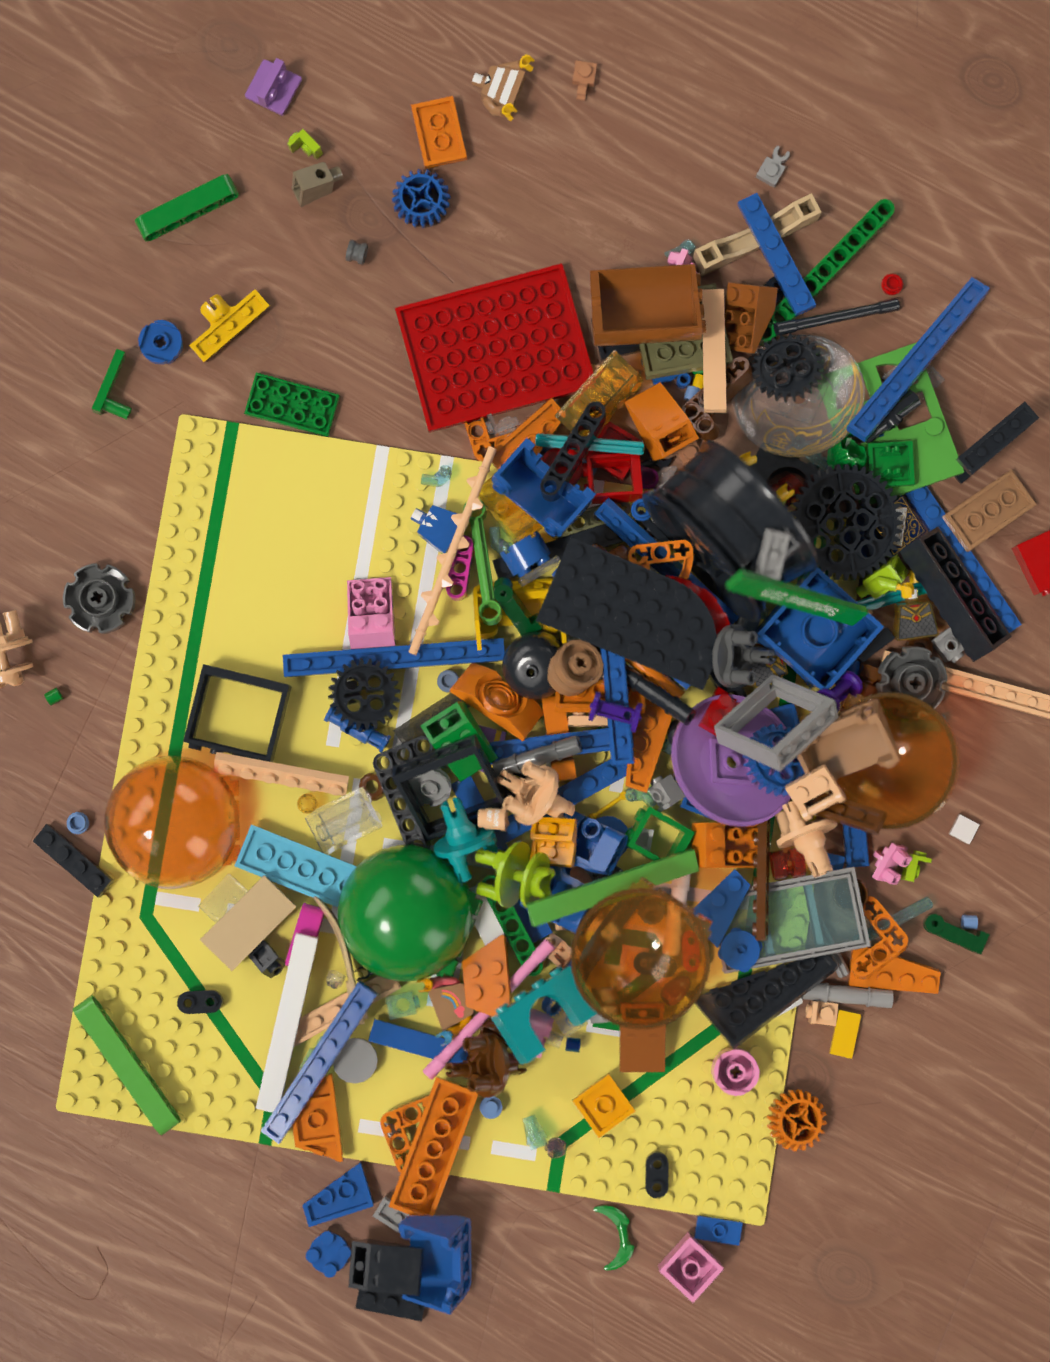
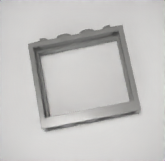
M772 674L714 726L719 744L781 771L838 718L835 700ZM776 697L811 711L801 723L773 748L737 733Z

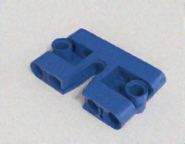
M574 811L573 816L564 813L563 816L567 819L577 820V845L574 867L578 866L589 872L602 875H612L626 847L628 836ZM598 827L596 834L590 835L592 828ZM550 866L556 873L550 882L551 895L583 885L579 880L570 876L572 867ZM520 899V906L528 910V908L523 906ZM595 906L550 922L579 935L584 930Z

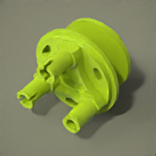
M523 841L515 842L506 851L498 849L499 852L497 853L482 848L478 849L475 861L493 866L497 874L495 886L483 882L478 883L476 888L477 895L496 900L505 908L514 906L520 897L523 906L527 908V903L551 895L550 882L556 873L550 868V860L547 854L538 852L530 860V848Z

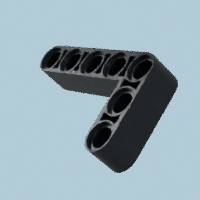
M425 735L377 754L373 759V767L405 845H414L415 840L418 839L422 841L423 847L430 849V840L426 841L407 804L405 809L399 808L398 799L403 798L398 788L393 789L389 784L393 766L435 750L431 743L430 749L427 752L421 748V742L424 739L430 743ZM403 748L408 749L410 753L407 760L401 756ZM383 756L389 759L390 764L388 768H384L381 765ZM408 818L412 819L415 823L413 830L408 829L406 826Z

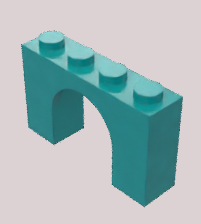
M561 966L556 967L549 972L551 975L545 981L541 978L531 985L533 987L532 990L527 993L525 990L513 997L515 1000L513 1003L501 1005L495 1010L497 1014L491 1017L520 1065L530 1062L545 1051L530 1024V1010L535 1001L540 997H548L558 1002L573 1026L582 1025L599 1013L570 966L564 968Z

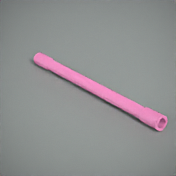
M547 939L533 951L528 960L510 978L511 993L555 949L554 945ZM478 1012L460 1031L457 1037L423 1069L424 1074L433 1080L453 1055L463 1046V1039L471 1037L490 1016Z

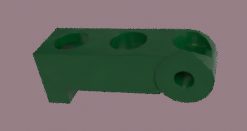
M504 577L497 579L494 583V597L518 632L522 635L541 630L543 628L542 623L536 621L538 613L530 614L514 592L512 581Z
M928 914L923 919V927L927 932L978 955L982 954L990 934L980 930L977 931L976 935L944 922V919L938 914Z

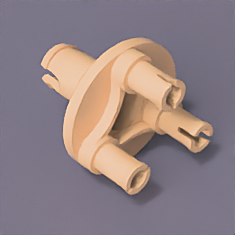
M527 761L522 767V774L527 775L525 779L522 777L517 778L506 770L500 773V775L507 778L506 780L498 776L497 782L511 789L516 794L515 798L512 796L506 797L503 802V809L512 812L519 823L532 825L545 814L553 818H566L563 816L564 813L573 816L575 811L574 804L557 794L559 778L555 769L547 765L537 766L531 761Z
M794 801L789 802V805L784 804L782 806L784 811L774 816L782 832L781 838L776 841L778 848L795 846L796 850L804 855L808 868L814 878L827 874V871H832L833 868L824 847L826 842L824 834L837 826V822L816 816V819L813 821H805L802 819Z

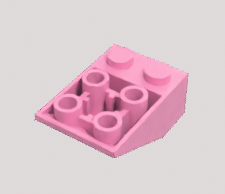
M391 577L347 580L348 636L351 650L395 646Z

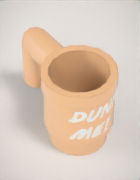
M503 808L479 809L478 827L506 831L509 825L508 810Z

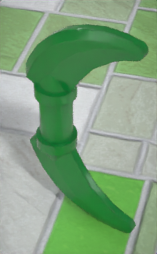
M608 1205L594 1207L593 1210L609 1217L619 1232V1251L616 1257L604 1266V1270L618 1269L629 1261L634 1251V1245L629 1241L627 1231L630 1220L625 1213L616 1207Z

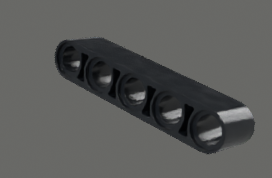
M595 401L587 405L542 479L540 489L546 501L553 502L559 499L606 421V411L601 402ZM594 411H598L601 413V416L598 418H593L590 416V414ZM588 430L590 434L583 437L579 435V432ZM572 448H576L579 450V452L576 455H570L568 453V451ZM559 467H566L568 469L564 474L556 472ZM553 485L556 487V490L549 493L545 491V488Z

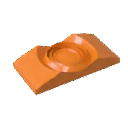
M475 663L470 664L449 691L521 741L525 740L544 714L543 709L534 699H528L515 693L497 671Z

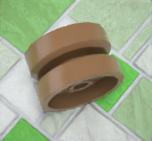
M571 640L560 647L554 657L551 658L547 680L558 693L566 696H577L598 682L603 672L601 655L590 643L583 640Z

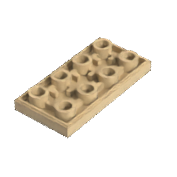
M263 875L200 938V941L233 971L296 908V905Z

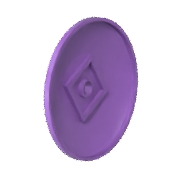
M720 695L707 698L692 707L696 710V715L692 722L687 726L679 722L675 730L671 747V758L676 780L687 799L700 812L717 822L731 826H752L765 822L777 815L783 809L782 806L787 804L791 797L790 795L783 797L782 793L775 797L774 792L766 794V787L759 790L760 783L758 781L752 783L754 776L747 775L750 767H744L748 759L743 758V754L719 744L715 735L698 726L710 702L718 699ZM729 695L732 699H737L736 702L740 703L746 698L738 695ZM765 707L737 733L750 738L755 731L763 726L768 727L774 724L776 727L782 724L783 730L786 727L771 710ZM727 758H732L735 761V768L728 766Z

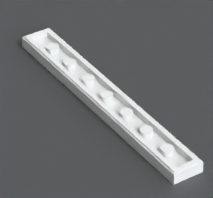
M296 933L256 1109L273 1113L282 1099L318 937Z

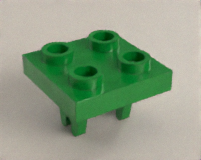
M913 441L868 443L869 471L873 470V477L881 476L880 483L887 481L885 488L915 485Z

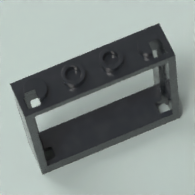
M203 664L183 742L189 743L188 748L201 751L202 747L209 748L210 753L215 755L216 752H226L236 756L273 762L292 686ZM211 676L282 693L266 755L195 738Z
M476 734L393 766L392 779L426 841L444 836L447 831V825L444 817L432 822L429 820L408 781L409 779L475 754L496 797L466 808L468 820L478 824L479 809L503 808V802L508 796L502 785L497 782L498 777Z

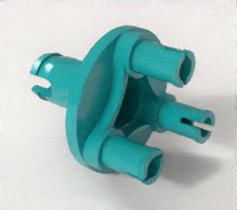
M456 797L453 798L455 812H451L447 801L441 803L447 831L446 835L435 843L433 850L437 857L448 858L450 865L454 867L458 881L465 882L472 878L466 856L469 853L482 847L484 850L495 853L499 851L496 845L497 838L494 830L478 827V825L470 822L461 799Z

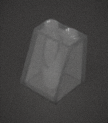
M363 787L317 808L305 817L322 853L331 855L383 827L382 818L378 811L374 810L371 804V796Z

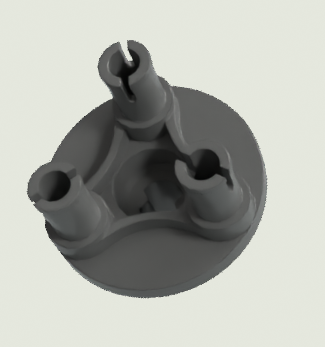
M730 624L724 627L714 644V673L718 681L726 687H738L741 684L753 685L756 681V674L754 671H750L752 665L757 663L773 664L776 659L767 657L769 655L776 656L774 650H761L753 647L757 643V633L755 631L748 632L742 625Z

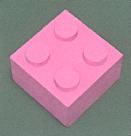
M689 1232L686 1233L658 1265L659 1271L693 1303L724 1269L721 1262Z

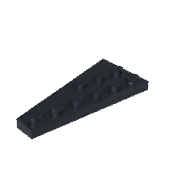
M829 955L797 960L786 965H778L775 969L766 972L764 970L733 981L730 985L719 989L716 987L705 994L694 995L691 997V1001L734 1050L838 969V965Z

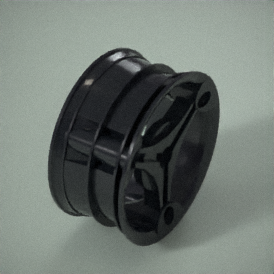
M704 440L700 444V450L696 452L689 462L682 468L677 469L674 475L660 487H656L654 492L648 490L642 495L644 505L651 519L670 541L687 540L691 543L693 547L691 571L733 612L749 622L756 623L760 620V612L765 610V601L729 591L726 583L740 570L756 572L766 529L791 534L778 581L789 583L797 577L805 575L806 572H814L818 568V558L809 538L781 499L743 460L713 440ZM681 544L680 548L674 551L681 553V556H686L689 548H685L684 544Z

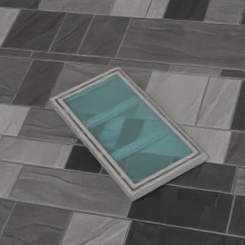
M850 867L828 871L827 874L816 878L812 875L770 882L768 941H760L762 943V950L757 962L750 969L871 947L855 868ZM753 886L749 887L723 939L735 927L753 935L752 926L753 922H756V913H753V900H757V891L753 889ZM721 960L724 974L739 971L729 967Z

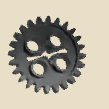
M789 333L788 339H784L783 335H780L779 341L772 337L771 345L765 342V350L758 349L760 356H754L755 364H752L754 371L752 374L753 378L756 379V386H760L761 393L766 392L767 398L775 395V401L783 397L784 402L787 403L788 397H792V400L796 402L797 395L804 399V392L812 394L811 386L818 387L817 380H822V373L820 372H824V366L822 365L824 363L823 357H820V349H816L815 343L809 345V338L801 341L800 334H798L796 339H793L792 334ZM793 352L798 353L795 356H789ZM772 362L778 363L775 366H769V364ZM800 370H807L804 374L798 373ZM780 380H787V382L783 384L778 383Z
M360 658L358 665L351 660L350 668L343 664L344 672L336 671L339 678H331L335 686H329L328 690L334 692V694L328 695V699L335 701L330 704V708H337L334 716L341 714V723L348 720L349 728L355 723L358 731L361 725H364L366 731H368L370 724L377 729L378 721L385 725V716L392 719L393 716L389 711H397V707L393 703H399L400 699L394 695L399 694L400 690L394 689L399 682L391 681L394 673L387 675L388 666L380 669V661L374 666L372 665L371 658L367 664H364L363 659ZM373 677L378 678L381 682L380 686L376 688L371 687L368 684L369 679ZM354 679L359 685L356 689L352 690L347 688L346 682ZM363 689L366 690V693L384 692L383 695H367V699H363L361 695L350 698L344 697L345 694H361ZM378 699L382 702L383 706L378 710H374L371 708L370 702ZM356 701L360 704V709L355 712L350 711L348 704Z

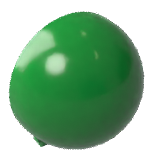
M396 845L371 854L352 871L342 888L339 898L338 925L345 946L359 964L377 976L406 982L425 979L435 974L441 977L444 976V973L453 976L459 962L456 958L461 957L476 921L473 915L478 916L483 900L476 897V892L469 889L466 881H458L454 867L450 865L447 858H439L433 850L425 847Z

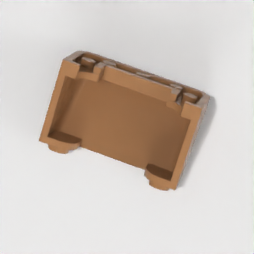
M871 700L838 713V718L798 754L797 758L805 774L825 764L837 782V779L877 763L881 767L891 768L900 761V754L879 701Z

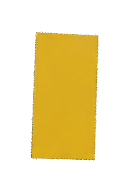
M838 1009L829 1054L852 1059L861 1014Z

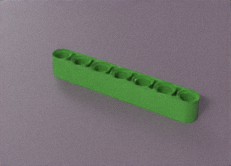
M90 995L73 1008L75 1016L155 1130L160 1135H164L181 1122L179 1115L99 1001L93 995Z

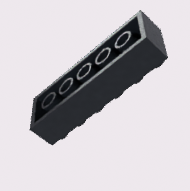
M939 527L919 537L899 551L904 562L909 565L915 574L916 580L921 583L927 592L928 598L939 610L942 619L951 628L954 637L963 646L965 654L973 662L995 650L1012 637Z

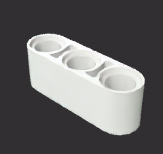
M477 885L469 889L476 892ZM476 895L477 898L483 900V904L478 916L473 915V918L476 919L474 925L486 946L500 935H505L487 898Z

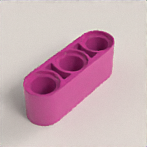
M465 535L463 536L469 542L470 547L465 552L457 551L448 574L454 583L452 586L446 587L448 596L454 601L463 600L468 589L474 545L472 540ZM458 563L466 565V570L463 573H456L454 571V567ZM454 585H461L463 590L461 594L453 595L451 588Z
M303 903L285 966L289 965L296 933L318 937L325 915L320 907Z

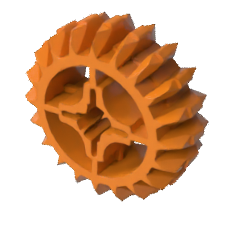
M797 1089L796 1092L788 1090L787 1095L780 1093L781 1100L773 1099L776 1104L775 1108L772 1106L768 1107L773 1112L772 1115L766 1116L768 1120L772 1121L766 1125L768 1129L772 1130L770 1136L776 1138L775 1142L777 1144H782V1147L785 1149L791 1148L792 1151H797L798 1148L806 1151V1145L814 1147L813 1140L820 1141L817 1135L825 1133L821 1126L827 1124L826 1121L822 1120L827 1115L826 1112L821 1111L824 1107L823 1104L817 1103L818 1098L816 1096H811V1093L808 1091L803 1093L801 1089ZM798 1103L791 1111H786L791 1105ZM807 1108H809V1110H810L811 1122H809V1120H808V1118H807V1114H808ZM790 1117H797L800 1121H803L804 1123H796L794 1122V1120L790 1119ZM783 1118L786 1121V1133L784 1132L782 1125ZM803 1129H807L804 1134L796 1137Z

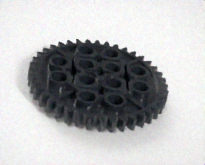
M837 464L834 465V469L829 466L826 467V471L823 469L819 470L818 476L812 474L810 476L811 481H804L806 487L801 486L798 488L801 494L793 496L797 502L790 503V506L795 508V511L790 512L806 533L816 552L819 562L818 568L825 572L829 578L833 575L834 580H839L840 577L842 581H847L849 577L851 580H856L857 575L859 578H865V573L872 575L873 569H880L879 563L882 565L887 564L884 557L892 558L889 550H897L893 542H900L896 534L902 533V530L898 529L897 526L903 524V522L897 520V517L903 514L902 512H896V509L901 505L893 503L897 498V495L890 496L893 488L885 489L887 481L880 483V475L873 477V470L865 474L866 468L860 467L858 470L856 464L851 468L848 464H844L842 469ZM854 483L859 486V493L857 495L852 491ZM823 488L829 491L828 499L822 496ZM871 497L876 499L877 505L875 508L871 507L869 503ZM860 500L861 502L859 503V505L861 506V508L856 509L855 507L857 506V504L855 503V501ZM841 501L845 502L847 506L846 512H842L839 508ZM811 505L817 510L815 517L809 514ZM830 505L829 510L831 511V513L825 514L826 507L824 506ZM859 514L864 518L862 526L857 523V516ZM847 518L846 524L848 526L844 527L843 525L845 522L843 521V519ZM828 519H831L834 523L832 531L826 526ZM875 528H879L882 532V536L879 539L874 536ZM865 531L864 537L866 539L860 540L861 534L859 532ZM846 532L851 535V542L849 544L844 541V534ZM835 536L834 541L836 544H830L831 539L829 537ZM815 537L821 540L819 549L814 546ZM863 546H866L869 550L866 557L861 553ZM833 550L837 551L839 555L836 562L831 558Z

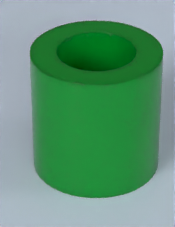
M57 687L44 694L50 706L63 699Z

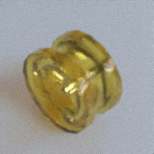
M303 794L299 797L297 806L301 812L310 814L316 811L318 801L312 794ZM311 798L313 800L311 804H314L311 809H303V799L309 800Z

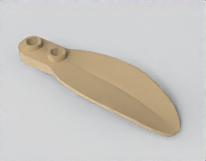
M314 896V900L327 917L340 945L348 978L346 987L349 997L356 986L350 952L345 946L337 917L321 899ZM367 1012L358 1025L365 1024L364 1019L368 1018Z

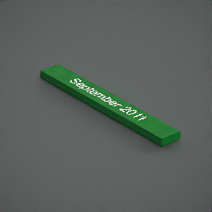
M740 570L726 583L729 591L851 626L868 614L865 606L745 570Z

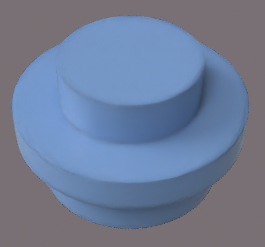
M82 812L72 813L67 819V828L74 834H82L89 827V818Z
M490 1097L484 1098L481 1101L480 1112L484 1117L494 1119L501 1114L502 1103L499 1098Z

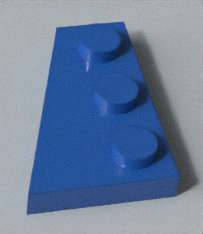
M361 1162L302 1205L309 1227L374 1206Z

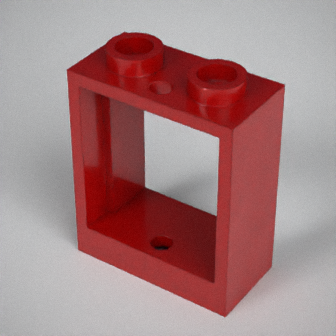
M624 453L586 455V463H582L583 477L587 476L588 484H584V490L588 487L594 492L593 468L630 466L632 491L596 493L591 504H603L608 497L614 503L635 502L638 499H642L643 487L640 455Z

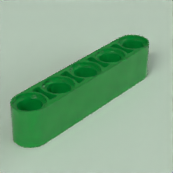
M224 174L138 216L135 219V223L144 241L149 242L232 202L239 196V192L230 175Z
M487 876L482 882L486 883L488 879L496 880V876ZM487 898L522 966L536 949L514 906L504 912H500L496 909V900ZM509 919H515L519 924L518 929L514 932L508 931L506 928V922ZM520 939H525L529 943V948L524 952L516 948V943ZM540 963L538 970L531 972L529 976L540 974L543 969V963Z

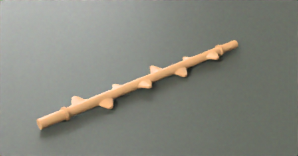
M488 447L482 465L479 466L478 475L467 479V483L472 487L463 513L454 514L451 517L457 525V529L448 552L437 555V559L442 564L434 588L431 591L421 593L427 606L418 629L415 630L416 634L408 652L417 656L424 635L427 634V627L439 624V620L433 612L442 589L452 586L454 583L448 576L458 549L468 548L470 545L463 535L472 512L482 509L484 506L478 497L486 476L490 473L489 469L497 451L493 447Z

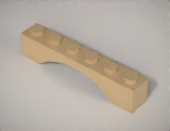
M811 193L791 203L770 218L780 237L783 238L818 221L822 212ZM750 228L695 249L693 259L701 275L704 276L760 249Z

